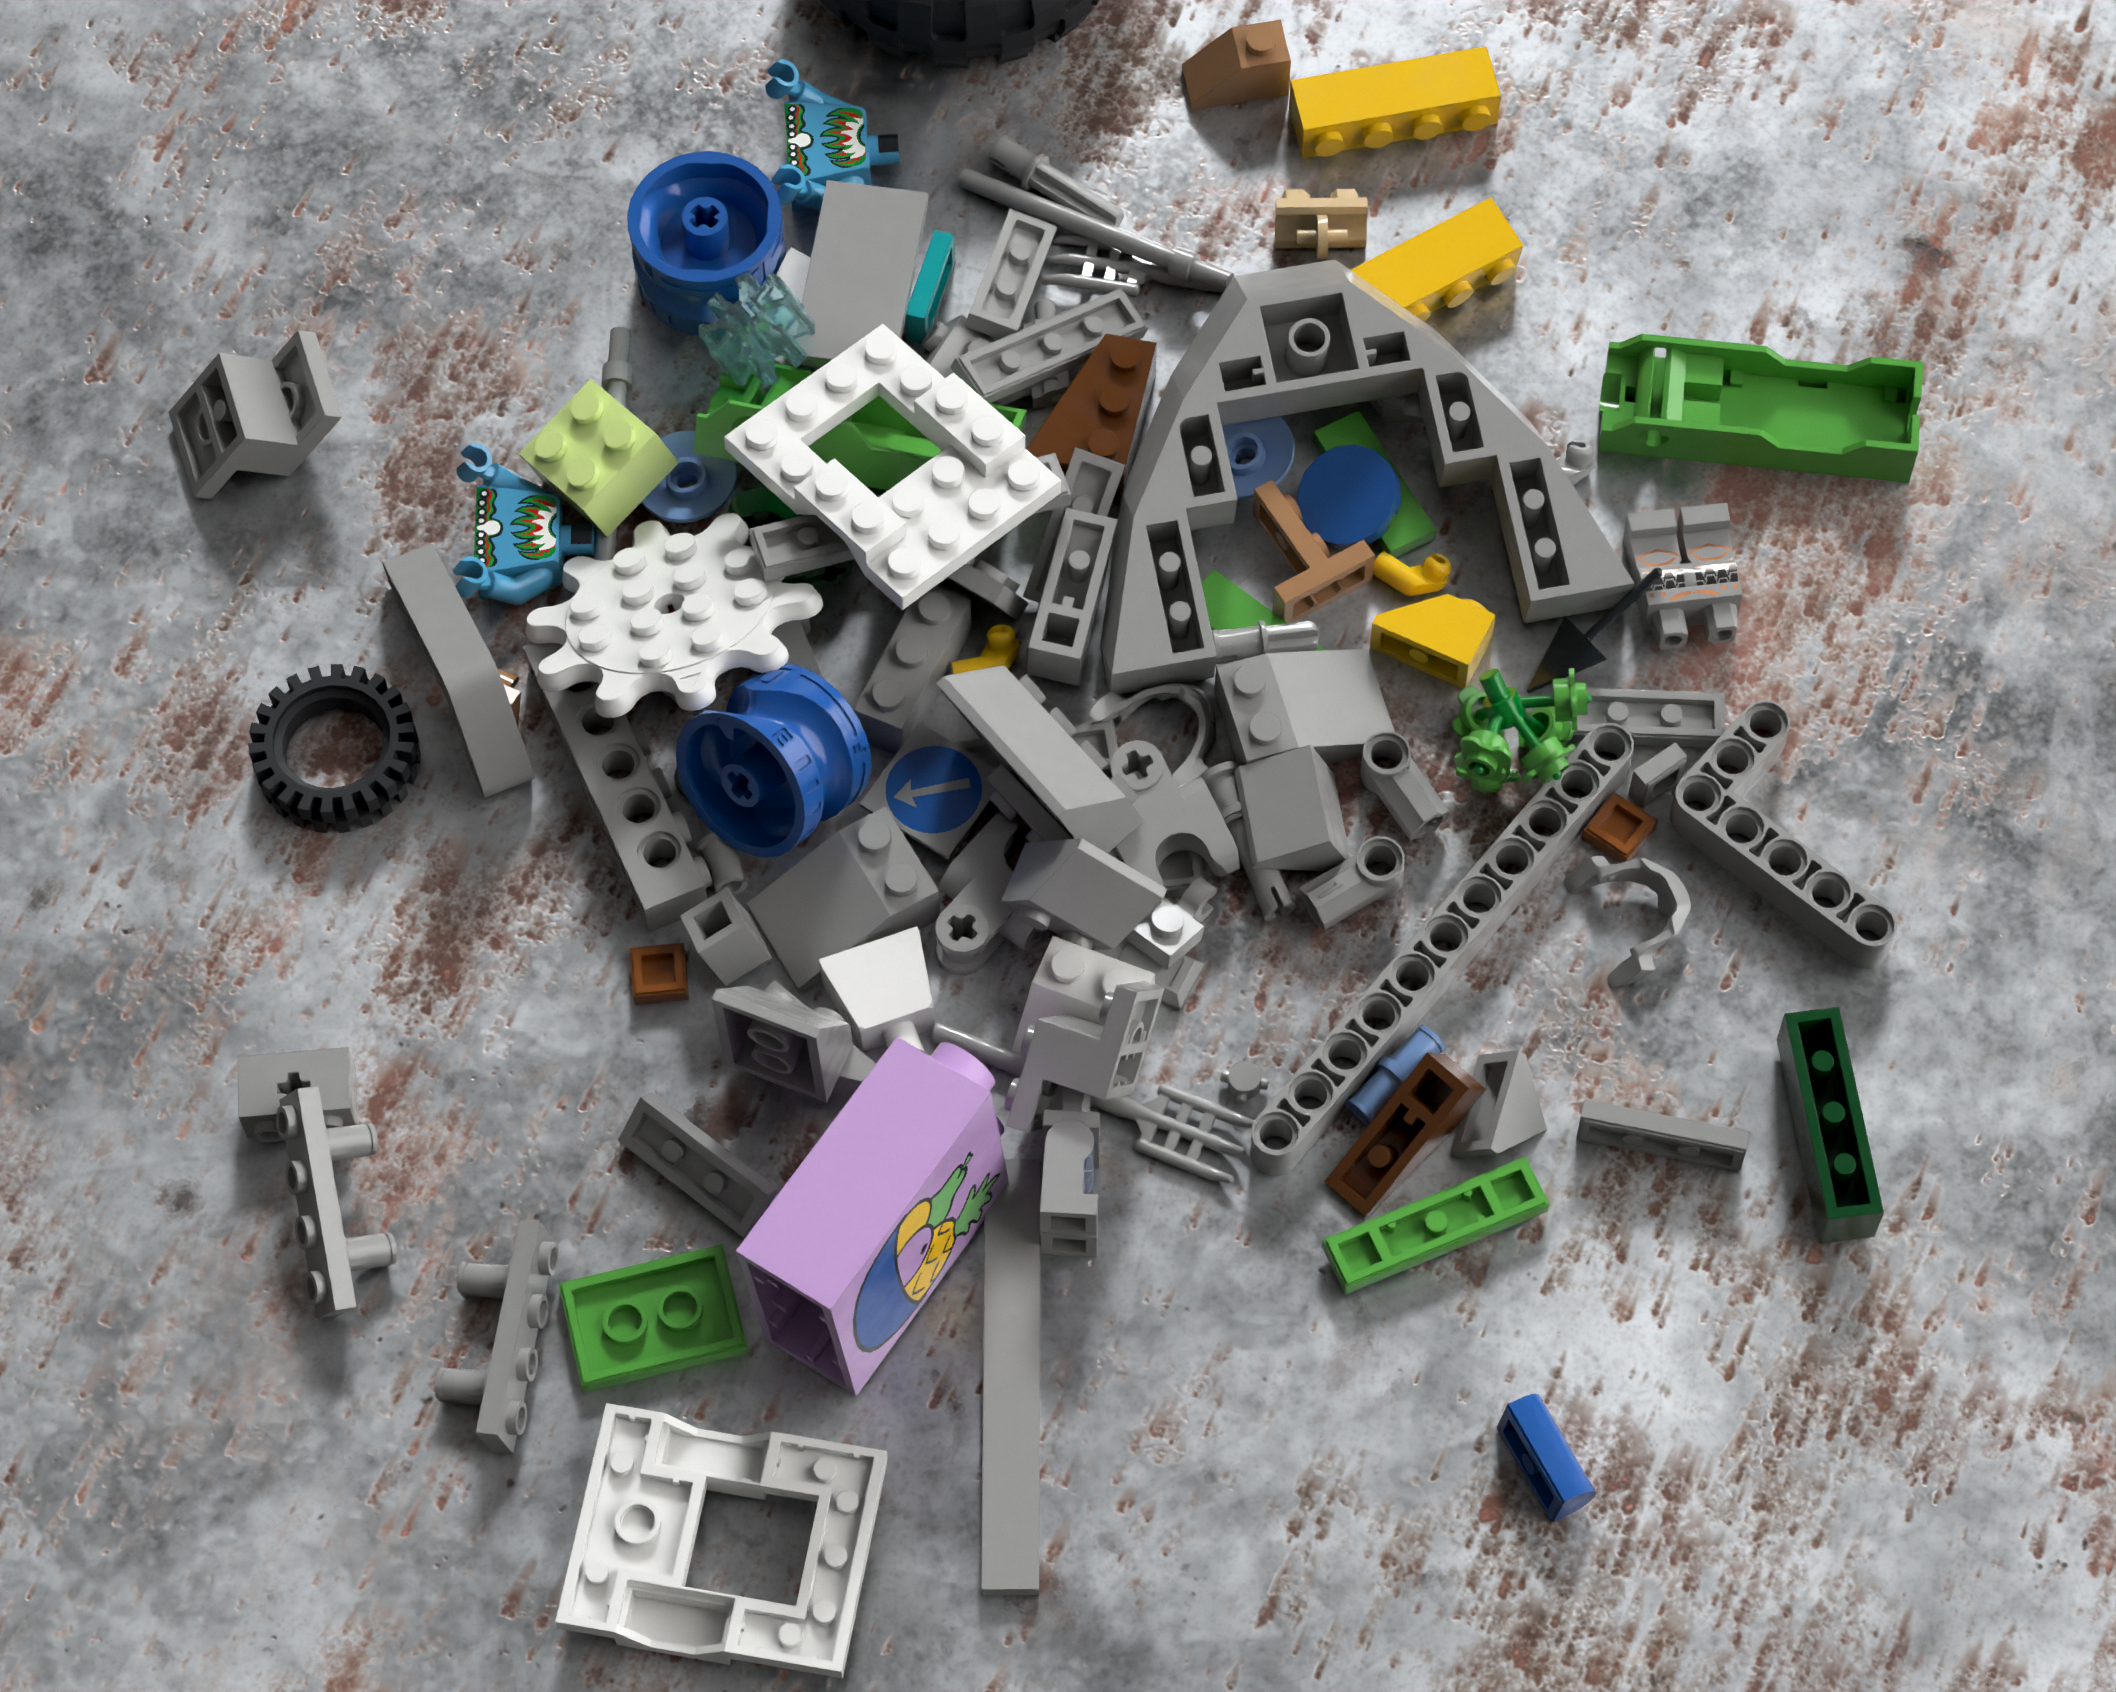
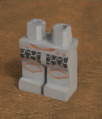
M1727 503L1681 507L1678 523L1674 508L1627 513L1622 541L1631 578L1635 583L1634 587L1654 568L1659 567L1663 571L1662 576L1637 599L1641 612L1643 632L1652 631L1660 650L1676 649L1687 644V627L1704 625L1707 642L1712 644L1730 643L1735 640L1737 619L1743 594L1738 578L1737 565L1733 556L1729 533L1730 516Z

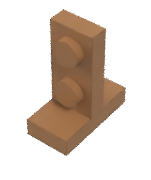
M1273 480L1254 489L1253 516L1296 575L1274 587L1272 612L1287 623H1294L1373 580L1375 555L1364 539L1330 557L1328 548L1320 535L1317 533L1310 534L1302 523L1300 508L1290 494L1286 493L1283 495Z

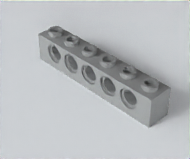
M530 643L525 645L523 649L529 673L649 933L681 920L680 915L707 899L706 888L712 886L713 882L702 856L692 858L686 843L692 841V837L681 811L672 814L665 799L672 797L661 768L650 769L645 755L650 754L651 750L640 724L631 727L625 714L615 718L600 716L596 712L594 704L596 691L600 685L597 682L583 681L574 684L585 683L591 685L582 692L570 691V688L574 685L556 692L541 689L537 681L539 664L546 657L561 649L563 645L559 643ZM606 726L611 728L609 732L603 735L589 734L596 727ZM621 769L632 772L623 779L609 777L613 772ZM639 813L652 815L648 821L643 823L629 821L631 817ZM659 857L673 859L672 863L666 867L656 868L649 865Z

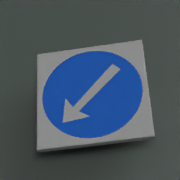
M919 723L861 800L859 806L870 813L886 806L903 833L949 859L962 840L965 841L986 813L987 806L991 802L989 797L995 792L986 778L996 768L922 723Z

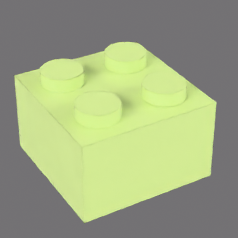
M592 379L518 453L550 489L606 537L627 518L679 463L653 430Z

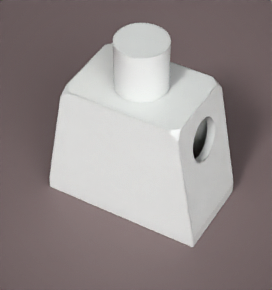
M917 926L819 959L821 981L824 989L839 1014L844 1017L846 1023L850 1024L851 1033L862 1050L868 1051L883 1045H887L888 1048L894 1039L899 1037L924 1052L918 1033L930 1030L935 1025V1018L923 947Z

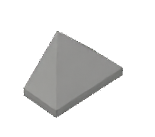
M1520 1050L1478 1055L1472 1077L1486 1090L1458 1124L1450 1152L1457 1158L1499 1154L1547 1130L1526 1055Z

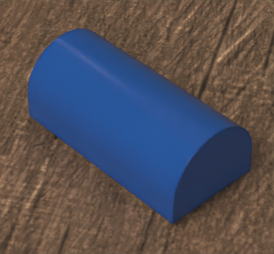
M1530 1394L1508 1403L1497 1425V1429L1548 1518L1554 1523L1588 1504L1595 1497L1596 1491L1540 1395Z

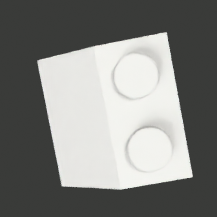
M1052 936L1031 983L1012 1051L1020 1054L1024 1035L1030 1025L1036 1026L1038 1018L1070 1014L1100 1024V1009L1109 991L1114 992L1116 985L1141 981L1155 984V973Z

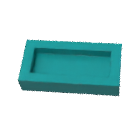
M934 230L908 304L905 322L907 341L921 344L925 335L934 326L956 262L954 234Z

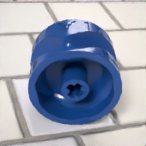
M713 151L692 152L676 156L660 164L648 173L637 186L630 200L627 213L628 232L632 243L636 281L642 300L649 311L661 322L689 335L704 337L724 336L742 331L758 322L759 308L786 256L782 209L775 187L757 166L743 158L728 153Z
M785 664L780 669L768 673L755 672L733 690L727 703L726 712L703 710L683 727L677 741L676 762L679 778L685 794L698 816L724 842L741 852L757 857H778L792 850L816 829L819 821H825L837 815L853 803L864 792L870 779L871 751L866 733L856 713L839 691L824 678L794 664Z

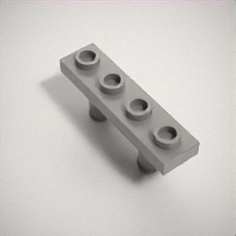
M319 1086L300 1088L279 1099L280 1106L276 1113V1124L280 1137L287 1142L290 1161L286 1165V1182L290 1193L296 1195L299 1212L295 1222V1235L299 1247L305 1250L309 1271L305 1275V1293L308 1302L315 1306L317 1319L339 1316L356 1308L351 1271L395 1264L397 1261V1246L394 1236L390 1232L346 1238L343 1231L332 1161L375 1155L378 1150V1138L374 1125L367 1123L327 1128L324 1121Z
M519 1220L512 1258L508 1265L461 1263L457 1274V1290L461 1293V1296L503 1299L491 1360L486 1371L440 1367L435 1378V1397L439 1399V1402L481 1405L475 1433L491 1452L513 1454L517 1435H522L526 1427L527 1407L524 1398L527 1383L532 1382L537 1373L538 1354L535 1349L538 1328H544L547 1322L549 1305L545 1294L549 1276L555 1275L559 1263L558 1245L543 1224L538 1221Z

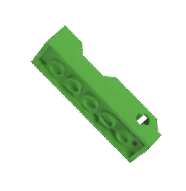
M1640 334L1622 342L1609 341L1600 396L1599 414H1601L1598 451L1909 483L1919 450L1920 415H1917L1922 396L1923 362L1869 357L1850 365L1785 359L1768 346ZM1655 348H1665L1666 357H1655ZM1723 381L1728 382L1729 386L1722 385ZM1625 396L1634 397V402H1626ZM1897 399H1904L1903 403H1896Z
M753 359L733 374L722 372L720 375V385L716 393L711 397L708 413H698L696 416L694 454L739 462L725 449L724 436L815 371ZM765 375H771L776 377L766 395L765 390L760 389L759 386ZM877 396L808 446L826 464L835 458L865 486L884 490L891 489L941 452L934 443L880 396ZM990 404L1024 434L1027 410Z

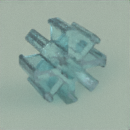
M750 273L737 277L735 282L739 286V301L735 304L726 301L720 293H715L707 303V306L719 321L708 325L702 323L698 328L700 339L710 349L709 354L727 375L740 386L747 384L746 379L751 373L755 375L763 386L778 382L779 377L775 374L774 359L781 355L789 359L795 367H798L806 358L807 353L795 339L807 334L809 336L815 334V322L805 312L804 305L784 281L773 273L767 275L768 280L762 287Z

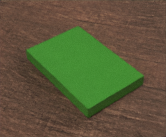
M723 1244L558 1283L583 1393L749 1353Z

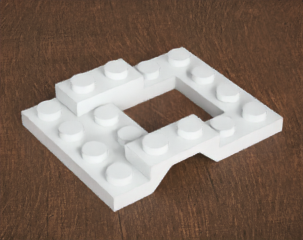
M884 324L877 327L724 436L725 449L796 514L817 515L847 544L864 576L902 610L1061 493V479L1025 449V435L954 372L944 378ZM877 396L882 397L941 450L939 454L880 497L871 492L835 458L826 464L808 447Z
M606 1403L555 1623L557 1628L614 1638L616 1645L727 1665H730L731 1659L843 1678L888 1460L887 1451L773 1431L746 1436L698 1429L666 1413ZM706 1490L766 1500V1495L772 1494L818 1502L796 1606L685 1587Z

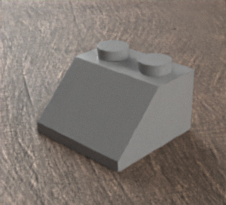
M1082 838L1029 842L1024 845L1001 902L1018 911L1017 919L1030 927L1039 930H1047L1048 928L1060 935L1061 939L1090 950L1115 949L1164 898L1167 888Z

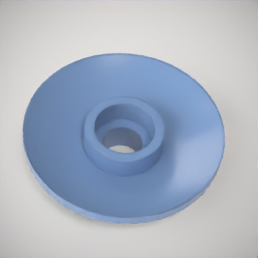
M1281 416L1222 426L1238 500L1254 498V489L1270 480H1273L1277 486L1284 479L1293 463L1295 443L1288 424ZM1245 457H1255L1251 462L1247 464H1239L1240 461Z
M679 431L661 437L660 439L679 463L651 491L641 504L654 516L676 523L698 521L720 510L731 498L736 488L738 479L736 461L694 454L695 431ZM688 482L696 483L689 488H681Z

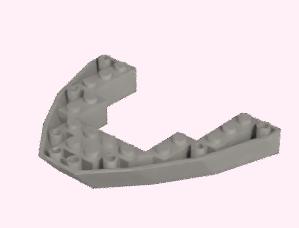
M1334 259L1234 276L1172 372L1121 492L1100 649L1109 692L1123 694L1146 690L1167 683H1186L1214 678L1217 654L1190 530L1235 523L1238 499L1222 426L1417 392L1439 488L1486 479L1491 480L1524 623L1613 608L1633 589L1635 583L1533 424L1435 329Z

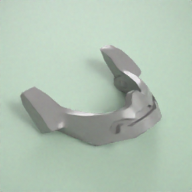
M1167 683L1143 690L1129 699L1123 698L1115 692H1109L1099 699L1087 714L1097 722H1104L1117 717L1124 721L1139 706L1152 698H1157L1161 701L1179 698L1196 712L1199 728L1193 750L1186 757L1182 765L1173 773L1172 777L1178 787L1197 779L1204 771L1209 769L1203 763V758L1217 739L1215 708L1202 690L1190 684Z
M1593 856L1584 860L1565 877L1564 884L1570 893L1574 894L1606 882L1631 881L1646 885L1658 896L1657 907L1660 913H1664L1667 916L1666 927L1663 932L1653 939L1630 948L1631 956L1608 975L1610 986L1615 988L1636 982L1655 970L1652 958L1654 952L1680 932L1691 909V901L1687 889L1673 871L1646 858L1610 865L1604 856Z

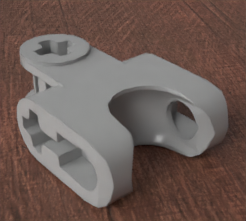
M1134 740L1126 742L1117 748L1110 764L1112 777L1118 773L1138 795L1139 798L1132 805L1144 822L1112 849L1116 859L1160 885H1163V880L1158 871L1160 864L1171 853L1182 850L1193 851L1202 856L1209 864L1213 874L1219 877L1240 869L1238 848L1206 783L1201 777L1177 787L1161 752L1156 746L1147 741ZM1139 771L1146 778L1138 780L1137 776L1131 773Z
M1003 813L996 814L950 864L940 881L939 890L953 901L940 913L936 920L935 935L937 940L935 954L938 963L946 971L954 975L966 976L976 973L984 967L985 963L1007 939L1024 952H1028L1049 931L1048 928L1047 930H1039L1022 923L1017 919L1018 911L1001 902L1013 874V870L1007 865V862L1018 846V824L1013 820L1010 822Z

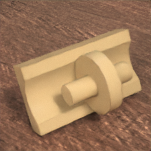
M1286 189L1283 192L1282 198H1276L1275 248H1316L1317 259H1327L1328 248L1366 247L1367 197H1358L1355 189H1336L1330 194V198H1310V194L1306 193L1304 189Z

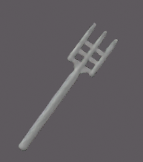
M1077 233L1056 236L1051 244L1087 248L1086 255L1074 253L1059 254L1046 258V264L1083 268L1082 275L1055 274L1041 279L1043 285H1063L1108 293L1122 288L1126 295L1134 297L1139 294V285L1149 280L1167 285L1224 293V291L1194 279L1187 283L1169 276L1168 269L1133 255L1131 262L1120 261L1121 253L1125 252ZM1098 250L1110 251L1109 258L1097 257ZM1094 270L1106 271L1104 279L1092 277ZM1116 273L1127 274V282L1115 281Z
M937 1023L931 1028L929 1036L933 1043L937 1045L942 1042L951 1043L964 1049L980 1062L1015 1076H1021L1026 1058L1021 1057L1019 1053L943 1023ZM1161 1084L1158 1087V1098L1143 1104H1139L1126 1096L1104 1100L1091 1095V1106L1116 1116L1136 1121L1142 1135L1134 1142L1135 1151L1209 1180L1223 1183L1234 1182V1176L1198 1161L1204 1146L1215 1151L1244 1156L1246 1154L1245 1148L1212 1135L1210 1131L1215 1119L1245 1128H1252L1255 1120L1166 1084ZM1169 1101L1181 1105L1175 1120L1164 1116ZM1192 1110L1204 1114L1198 1129L1187 1125ZM1158 1128L1169 1132L1163 1147L1152 1143ZM1181 1137L1193 1141L1186 1156L1175 1152Z

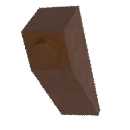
M1427 1052L1327 1177L1325 1182L1362 1215L1369 1217L1453 1132L1486 1089L1446 1054Z

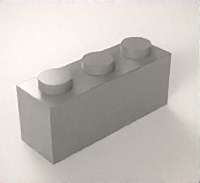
M935 586L908 606L853 709L866 733L868 744L896 755L918 724H923L940 691L936 682L949 674L951 662L956 661L972 630L970 599Z

